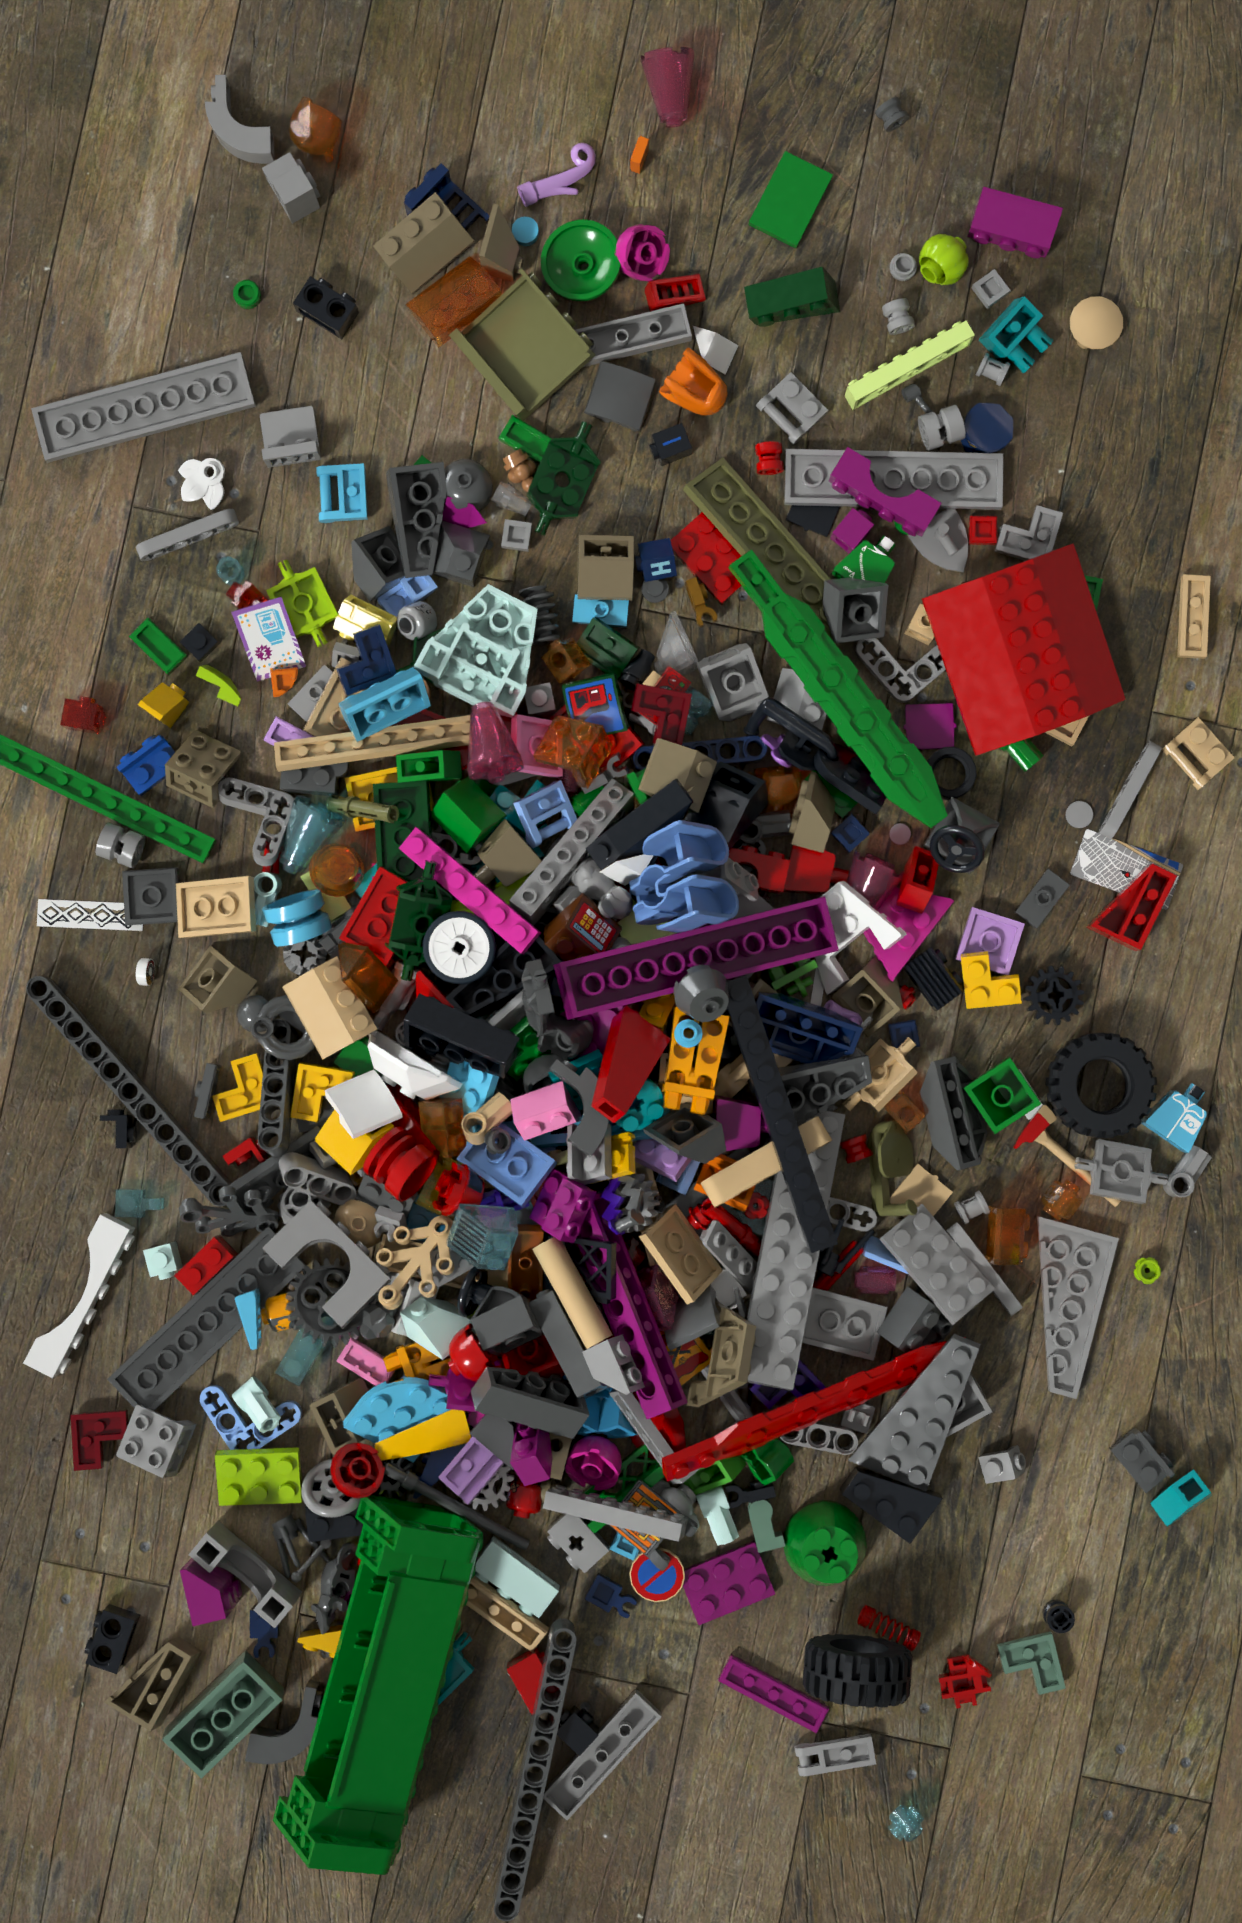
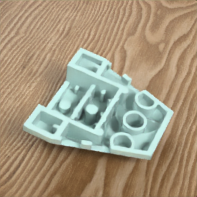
M488 584L464 606L463 610L453 620L450 619L435 637L432 636L426 642L414 668L423 676L433 680L436 687L485 712L494 711L502 716L513 718L526 693V682L538 609Z

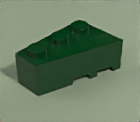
M823 266L744 287L749 319L760 327L770 326L775 322L840 312L836 282Z

